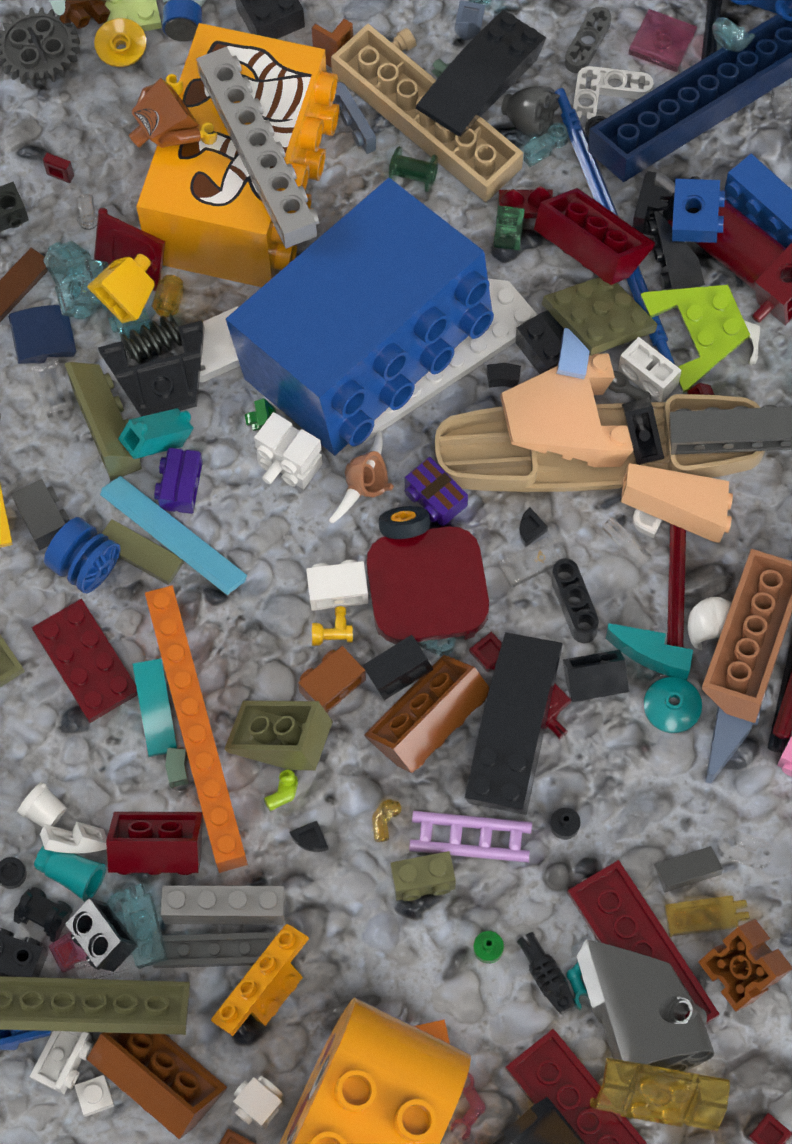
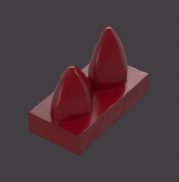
M539 186L534 190H499V219L537 218L540 202L552 198L553 189H545Z

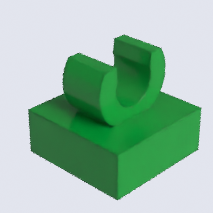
M265 398L254 401L256 411L245 414L246 425H251L253 431L260 430L273 412L276 413L275 407Z

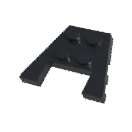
M202 320L178 326L184 348L183 354L129 367L122 341L98 347L100 355L141 417L176 408L182 411L197 407L205 330Z

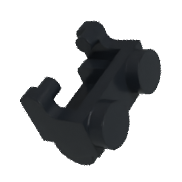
M32 887L31 890L28 889L21 896L20 903L14 909L13 921L17 924L21 922L27 924L30 920L44 927L46 936L50 937L51 942L56 943L60 938L62 929L66 925L65 923L69 920L72 908L64 901H58L57 903L50 901L41 889Z

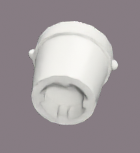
M41 782L24 799L17 813L42 828L44 824L54 827L64 815L67 807L49 790L45 783Z

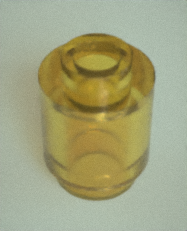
M165 275L158 282L152 302V308L158 315L170 317V312L173 316L178 313L185 291L184 283L179 277Z

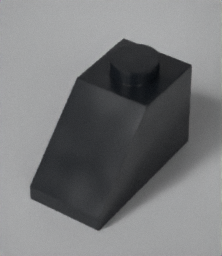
M649 397L622 404L636 464L641 465L664 459L655 414Z

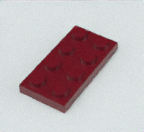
M82 598L31 627L89 723L138 695L136 684Z

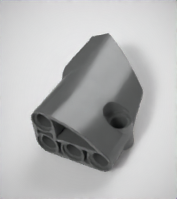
M588 939L585 940L577 954V960L593 1013L598 1021L603 1024L616 1071L621 1082L639 1090L648 1089L694 1068L714 1056L715 1053L707 1028L705 1027L707 1014L702 1007L695 1004L671 964L619 947ZM690 1011L689 1016L685 1019L687 1012Z

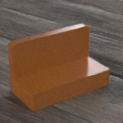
M343 19L332 33L317 24H314L311 28L313 47L325 49L326 65L331 68V56L353 37V23L346 19Z

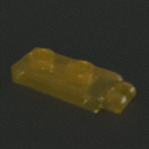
M723 896L665 904L664 910L669 937L736 928L739 926L738 921L750 919L749 912H736V909L748 907L747 901H734L733 896Z

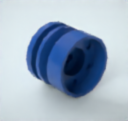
M75 517L68 521L50 542L45 553L44 564L61 577L67 576V580L71 585L77 586V589L82 593L88 594L100 586L109 576L119 558L121 548L117 542L109 540L107 535L102 533L97 535L96 528L81 517Z

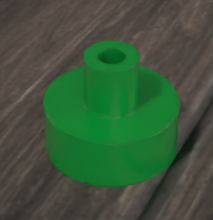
M493 931L480 933L474 940V955L479 961L486 964L497 962L504 951L502 938Z

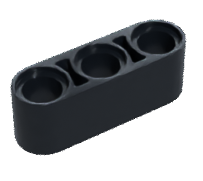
M568 558L556 561L552 570L551 582L573 638L579 643H589L595 639L599 624L597 613L577 564ZM561 572H567L571 574L572 577L569 579H562L558 576V574ZM577 597L582 603L571 604L568 599ZM585 622L590 624L592 628L582 630L578 624Z

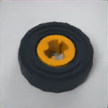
M418 506L393 508L380 515L379 529L383 536L391 539L416 537L429 530L430 516L426 509Z

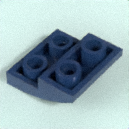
M66 304L34 307L9 314L8 317L18 364L45 363L47 357H74L76 347Z

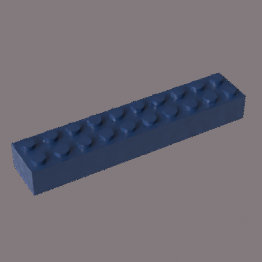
M778 14L591 127L588 152L622 182H625L792 78V21L782 18L783 16Z

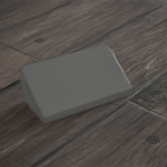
M711 846L654 864L664 893L719 876L723 871L721 863Z

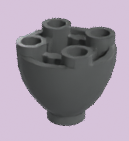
M547 86L524 88L513 95L507 94L503 99L501 111L503 115L509 117L513 125L523 134L539 140L544 136L550 137L553 133L554 122L552 120L554 112L559 108L558 98L560 95L555 94L554 90Z

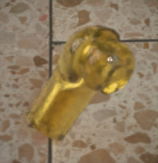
M392 799L384 800L373 813L372 824L375 842L389 840L387 822L391 817H396L401 813V804L398 801H393Z

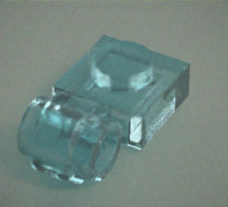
M555 123L549 127L548 134L545 133L540 137H534L524 146L523 160L529 168L550 156L552 149L561 148L567 144L569 134L567 132L568 128L564 124Z

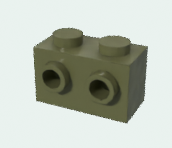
M450 851L390 862L396 901H413L421 898L423 895H444L451 892V890H455L456 879Z

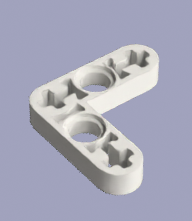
M586 66L578 72L573 109L576 110L580 122L581 115L587 116V123L589 119L596 116L599 95L639 99L653 90V79L644 72ZM587 77L592 78L590 89H585ZM619 79L622 85L612 87L608 84V81ZM627 81H630V88H626ZM639 83L644 84V89L638 88ZM590 98L593 104L585 107L579 103V100Z

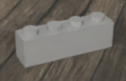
M162 886L161 917L164 924L285 925L286 893L284 886Z

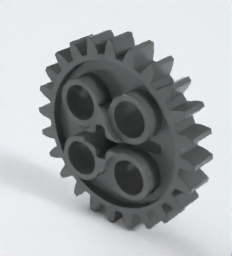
M43 7L40 8L39 13H35L33 8H30L29 15H25L23 11H20V18L17 19L14 16H10L12 23H3L4 31L0 30V66L3 67L5 74L10 73L12 80L20 77L21 84H24L27 79H30L32 86L35 85L36 80H40L42 85H45L46 78L56 82L55 75L58 74L61 77H65L64 69L72 70L71 62L78 61L76 54L80 53V40L76 27H72L71 23L63 24L59 19L60 15L55 17L53 9L48 14H45ZM28 30L33 31L38 46L42 50L44 58L47 61V63H43L39 55V51L35 43H33L32 37Z

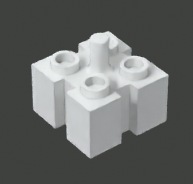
M275 412L271 414L254 437L258 464L266 470L262 479L267 484H271L277 475L282 473L281 478L287 484L293 487L297 485L304 490L323 464L322 454L319 453L321 451V441L303 429H296L292 426L291 422Z

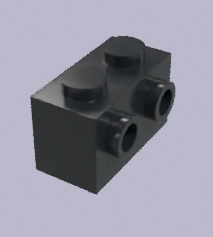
M0 928V976L39 978L48 956L44 947H41L43 943L30 937H25L24 941L14 938V933Z

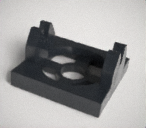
M651 171L645 172L632 225L636 230L646 235H650L647 228V220H650L649 215L655 211L666 210L668 203L661 200H670L671 196L663 187L655 186L657 173Z

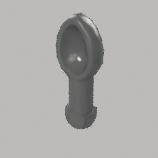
M613 371L615 378L608 387L611 391L624 393L635 400L649 397L651 401V394L648 391L638 389L629 383L625 375Z

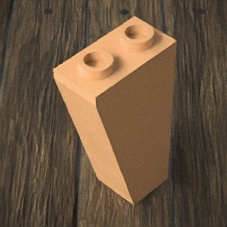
M632 463L628 464L623 478L622 503L716 543H720L724 532L729 533L732 517L727 515V511L730 510L733 500V493H729V481Z

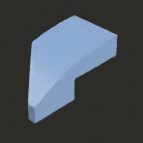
M568 328L563 330L556 374L584 379L590 351Z

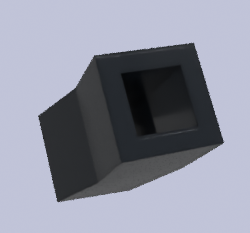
M509 363L487 365L489 388L501 386L513 388L518 385L521 374L520 365Z

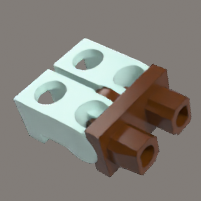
M48 0L54 12L60 15L59 19L63 24L72 22L77 29L86 27L89 24L90 18H94L98 24L106 23L110 15V10L105 5L107 0Z

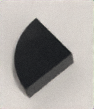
M531 507L524 512L519 527L520 538L525 547L548 531L547 525Z
M317 821L289 832L293 841L302 849L311 852L329 850Z

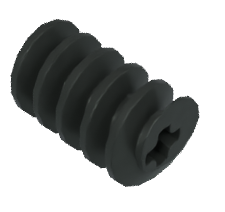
M171 312L170 321L165 316L160 317V326L154 320L150 321V330L145 325H141L140 335L134 329L129 331L130 339L125 334H120L121 341L130 360L135 359L139 365L142 364L141 355L143 354L149 360L152 359V350H155L159 356L162 355L161 346L163 345L171 351L172 341H175L179 347L182 346L179 328Z

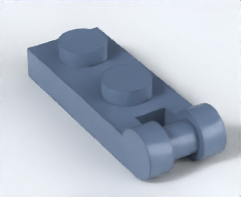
M337 82L333 103L339 104L342 121L345 126L350 125L357 146L362 145L366 154H369L376 150V135L346 85L342 82Z

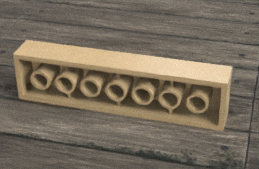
M370 24L365 25L331 56L332 73L337 74L340 81L485 203L522 169L524 152L483 118L480 117L461 137H458L415 109L418 102L436 79Z

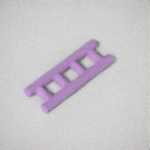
M413 811L412 823H421L419 840L410 839L409 851L433 854L450 851V855L529 863L530 851L521 850L522 833L531 834L532 822ZM433 825L451 826L449 843L431 841ZM463 827L480 829L479 846L461 844ZM492 830L510 832L509 849L491 847Z

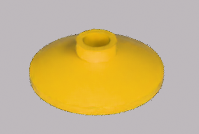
M125 18L112 19L104 23L98 29L94 39V47L98 57L106 64L114 67H126L136 63L143 56L147 46L146 35L141 26ZM121 44L126 46L123 49H117Z

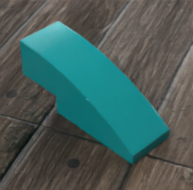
M608 623L605 639L630 659L663 675L682 678L686 681L688 679L693 649L664 644L666 633Z
M162 659L133 663L148 756L167 754V748L177 749Z

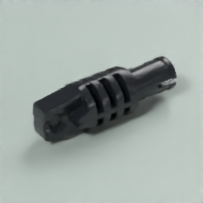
M530 932L525 936L530 942L531 947H529L523 937L517 941V944L521 947L530 963L529 972L544 997L551 1002L560 1014L566 1013L576 1006L568 986V981L553 956L545 954L534 932Z

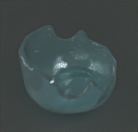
M725 17L717 18L713 24L712 30L716 41L727 51H742L755 38V34L745 32L744 27H738Z

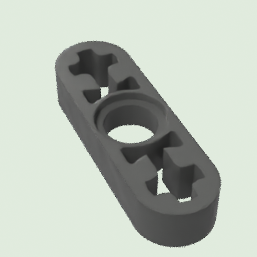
M595 7L588 13L565 55V66L570 72L578 73L582 68L590 64L611 25V13L608 9ZM599 18L604 19L599 22V24L597 25V29L594 28L595 20H598ZM592 36L595 42L585 44L581 41V38ZM580 50L582 52L581 60L574 62L573 59L575 60L578 57Z

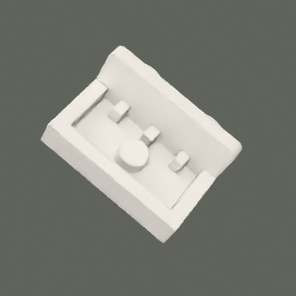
M53 1031L30 1078L62 1094H65L67 1088L72 1089L78 1079L79 1071L77 1069L82 1059L87 1060L94 1046V1043L91 1042L93 1038L90 1033Z

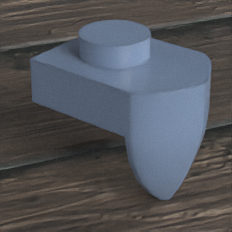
M460 0L454 31L459 37L464 40H471L481 31L485 5Z

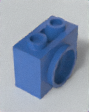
M675 179L672 241L717 243V233H723L724 216H718L719 207H724L725 190H720V180ZM690 208H697L700 211L693 214L689 213L687 210Z

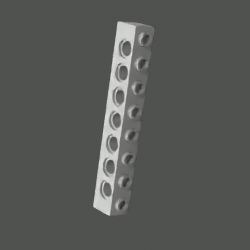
M224 47L196 58L199 76L285 248L287 249L317 237L316 225L319 224V219L314 208H308L306 192L302 185L297 186L295 170L291 163L286 164L283 146L280 141L275 142L273 138L274 130L270 121H264L261 115L263 114L261 103L258 98L253 99L250 81L247 77H242L240 73L242 68L237 56H232L228 48ZM279 188L285 189L283 191H277V189ZM291 210L297 211V212H295V213H287L288 211H291Z

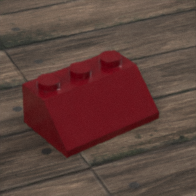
M114 812L106 840L108 873H118L120 875L131 873H148L150 875L178 873L180 875L199 873L202 852L203 812Z

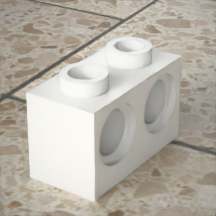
M640 337L620 355L618 368L619 372L642 390L648 391L651 397L658 402H663L679 385L682 371Z

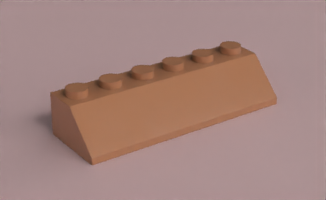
M751 549L702 685V690L726 714L753 723L756 722L792 616V561Z

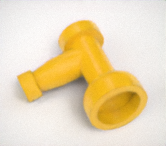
M338 606L335 608V628H323L321 623H312V646H320L324 640H347V643H353V627L346 624L345 607Z

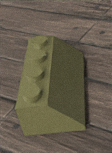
M65 363L72 390L110 481L115 480L119 476L123 477L141 470V458L134 459L118 440L129 419L123 420L120 412L124 411L119 396L113 397L111 393L114 385L109 373L103 374L99 364Z

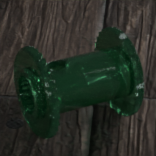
M398 146L390 161L389 178L394 182L397 176L425 183V192H429L436 179L438 157L433 155L431 161L428 162L402 156V147Z

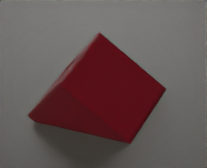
M698 383L687 391V394L715 395L711 385Z

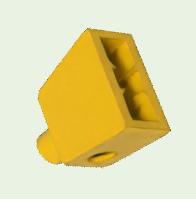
M137 254L134 260L129 256L117 259L89 283L87 288L121 323L137 320L155 286L154 281L146 273V270L151 265V261L143 254Z

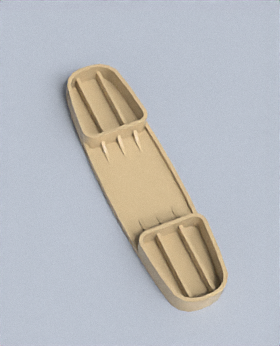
M676 394L669 397L666 402H651L664 459L641 464L643 466L713 478L751 470L760 463L765 454V451L671 455L670 412H675L678 409L700 411L710 407H716L720 410L733 409L737 406L761 408L756 402L748 398ZM624 403L596 404L601 426H625L626 421L622 408ZM503 406L450 416L441 422L435 435V462L462 489L508 492H567L620 489L623 485V478L628 464H636L633 451L622 467L588 466L586 461L572 458L571 461L563 459L561 454L547 451L545 454L512 445Z

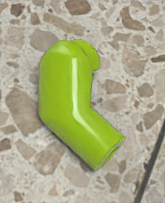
M292 770L282 771L279 774L280 781L277 792L264 798L269 811L289 803L295 798L298 778Z

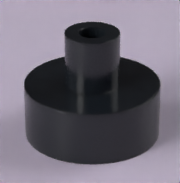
M570 808L556 810L550 821L552 833L557 838L563 840L575 837L580 829V817L576 811Z

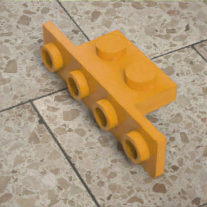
M286 924L217 1010L211 1021L231 1036H234L250 1014L258 1022L266 1026L303 978L291 962L309 940L308 936Z

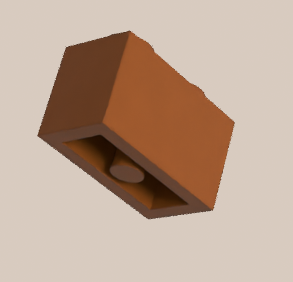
M343 646L336 651L334 649L329 651L322 658L320 665L315 669L309 668L299 678V692L307 701H319L326 713L366 681L365 669Z

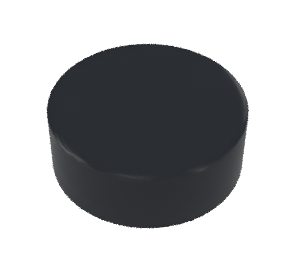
M7 857L1 860L0 885L7 889L21 886L27 876V871L22 861L15 857Z

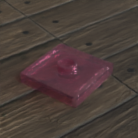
M649 9L629 48L628 54L677 72L697 32V26Z

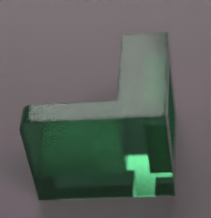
M498 206L493 243L495 248L520 250L525 209Z

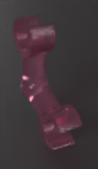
M470 1073L467 1075L470 1085L463 1088L462 1094L465 1095L471 1107L462 1119L455 1120L451 1125V1132L458 1125L466 1126L467 1131L463 1135L462 1141L470 1137L472 1125L486 1109L485 1103L474 1088V1077Z

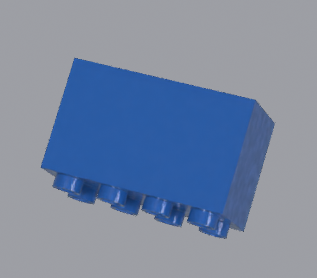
M387 178L225 320L244 379L303 430L321 441V445L335 456L348 444L352 447L362 444L371 434L374 428V420L388 408L398 410L403 407L413 395L414 384L428 372L432 374L442 372L451 362L454 356V349L468 336L472 339L479 338L488 330L493 321L494 313L492 312L490 283L488 281L484 251L400 185Z

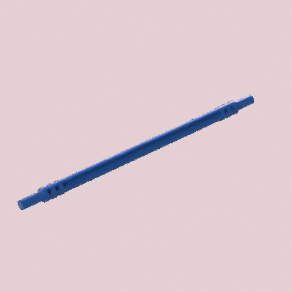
M559 88L555 91V94L560 95L558 103L562 111L561 118L593 198L618 216L596 159L588 152V140L575 109H572L564 88ZM638 266L626 280L634 300L648 314L642 301L641 293L649 292ZM659 315L655 316L652 319L658 325L655 333L649 334L652 345L657 347L658 352L675 365L667 345L668 337Z

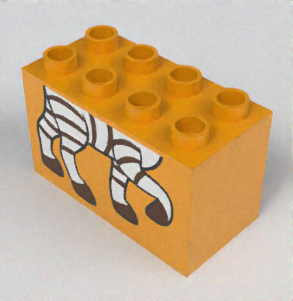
M199 23L179 80L183 82V91L179 94V97L198 122L199 126L197 128L199 130L207 122L213 124V132L207 134L217 133V141L211 145L203 143L201 139L199 142L164 148L157 145L136 206L142 231L165 241L163 266L263 287L279 273V270L281 271L296 258L298 244L287 249L285 248L199 76L196 58L224 47L228 48L232 56H237L242 71H240L242 77H247L250 81L253 99L258 98L263 108V114L261 115L264 121H270L274 130L273 138L275 142L280 141L286 156L284 160L286 164H292L297 177L295 182L298 187L302 185L305 191L308 179L319 181L323 173L326 150L319 148L322 134L333 136L337 128L340 107L339 104H334L333 101L336 94L338 76L326 71L325 49ZM284 188L277 189V191L285 190ZM306 193L308 198L306 204L311 209L312 195ZM291 210V211H288L287 213H295V212H297V211Z

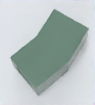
M167 748L165 767L171 788L189 784L186 773V749Z

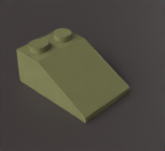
M243 701L224 749L231 754L288 770L315 771L333 721L319 701Z

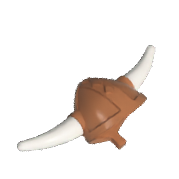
M381 431L376 433L375 440L368 453L352 459L347 464L345 470L346 483L348 484L347 492L341 504L329 519L330 523L336 522L361 495L373 498L393 489V484L388 483L386 466L381 456L383 445Z

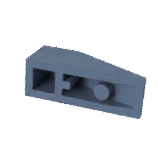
M719 706L717 707L705 783L711 784L749 735L752 725H758L760 711L756 722L753 723L728 715Z

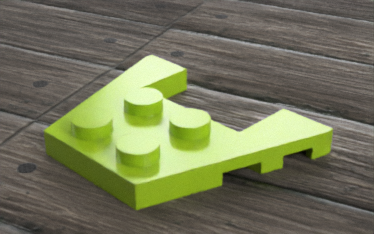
M728 285L641 293L642 301L651 318L678 308L699 355V358L678 366L682 370L679 385L683 393L692 388L698 380L708 374L721 360H724L750 337L748 328Z

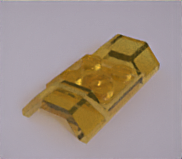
M607 1058L603 1084L597 1098H591L590 1106L596 1110L619 1113L622 1117L682 1127L685 1124L687 1126L718 1131L727 1111L730 1081L723 1078Z

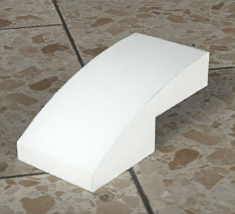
M76 822L72 831L44 824L40 833L45 850L61 853H90L107 849V837L104 829Z

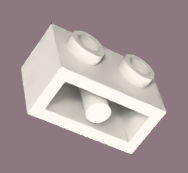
M346 560L337 565L319 563L313 565L312 568H306L311 611L336 608L338 606L346 607L368 604L364 561Z

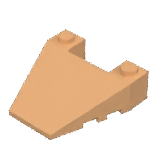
M609 354L589 356L584 379L556 374L558 368L556 366L501 393L500 398L512 445L545 454L547 451L561 454L563 459L570 461L572 458L586 461L587 465L592 467H622L633 451L627 425L601 426L594 395H603L615 378Z

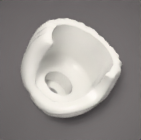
M709 597L700 601L691 610L688 618V634L695 649L702 650L701 642L720 638L732 604L730 601L721 597Z

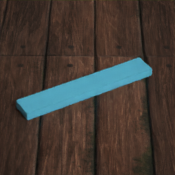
M119 476L102 488L100 495L226 595L246 581L247 575L123 477Z

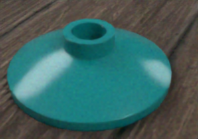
M666 677L653 683L647 690L644 698V712L649 722L657 729L666 733H681L692 728L699 720L702 712V699L698 690L690 682L678 677ZM676 698L679 700V704L671 705L669 699Z

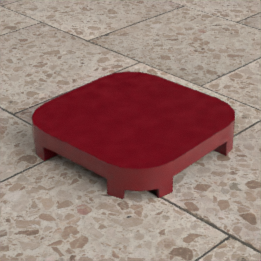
M460 527L433 528L421 535L407 539H391L384 536L372 544L367 553L368 580L375 627L378 635H381L386 641L396 645L410 635H413L417 642L464 636V640L475 637V634L484 627L489 616V597L481 550L477 539L469 531Z

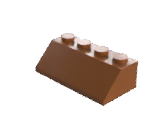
M443 655L432 666L434 670L421 677L364 736L396 766L413 773L425 763V760L437 748L444 744L445 739L456 728L463 725L465 719L476 708L480 707L487 698L490 687L474 666Z
M102 1032L87 1057V1060L178 1139H181L201 1121L227 1089L226 1085L166 1034Z

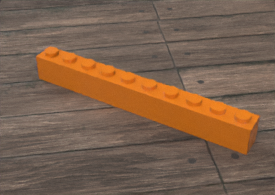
M173 585L145 592L218 872L221 873L246 866L248 863Z

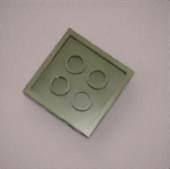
M600 277L545 295L542 300L544 308L550 312L563 328H568L590 351L589 356L636 340L638 337L641 338L655 333L658 325L618 283L610 285Z

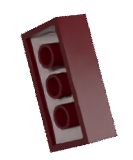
M578 188L540 202L534 230L610 285L629 278L654 248L655 242Z

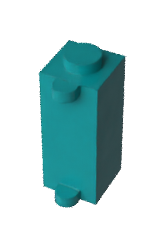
M176 408L130 419L118 440L134 459L161 453L169 448H180L194 429L189 423L191 414L189 411L181 412Z

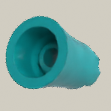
M44 846L39 850L34 862L35 869L45 873L46 877L61 884L84 902L96 894L106 873V865L104 863L87 859L75 853L45 850Z

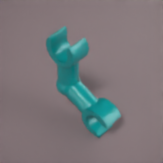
M577 962L567 971L566 977L570 981L576 995L574 997L575 1007L580 1011L582 1007L579 997H588V994L581 979L582 973Z

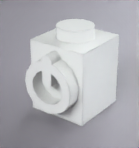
M262 1076L258 1080L253 1077L249 1083L245 1080L234 1093L236 1098L233 1102L235 1107L238 1108L235 1114L248 1125L253 1121L263 1131L284 1107L282 1100H280L283 1097V1093Z

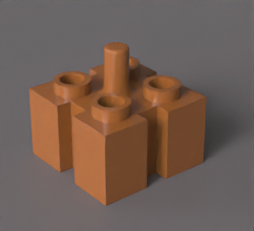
M756 919L738 926L722 940L723 944L714 947L698 961L713 982L720 979L726 987L721 993L735 1012L754 1003L769 990V986L780 981L792 970V966L779 949L771 951L767 946L766 942L771 938Z

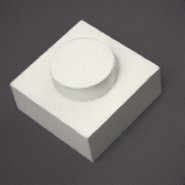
M105 1075L74 1085L85 1117L114 1107Z

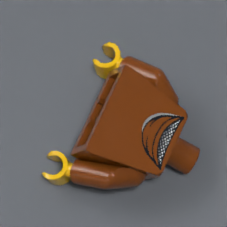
M169 74L166 77V81L160 78L156 83L142 89L137 104L132 109V114L139 123V126L129 134L130 139L137 147H141L149 139L161 148L199 142L200 139L208 145L214 144L217 141V133L207 134L213 132L214 126L212 123L207 122L203 124L201 130L197 128L199 126L198 122L179 97V94L183 91V82H177L176 75Z

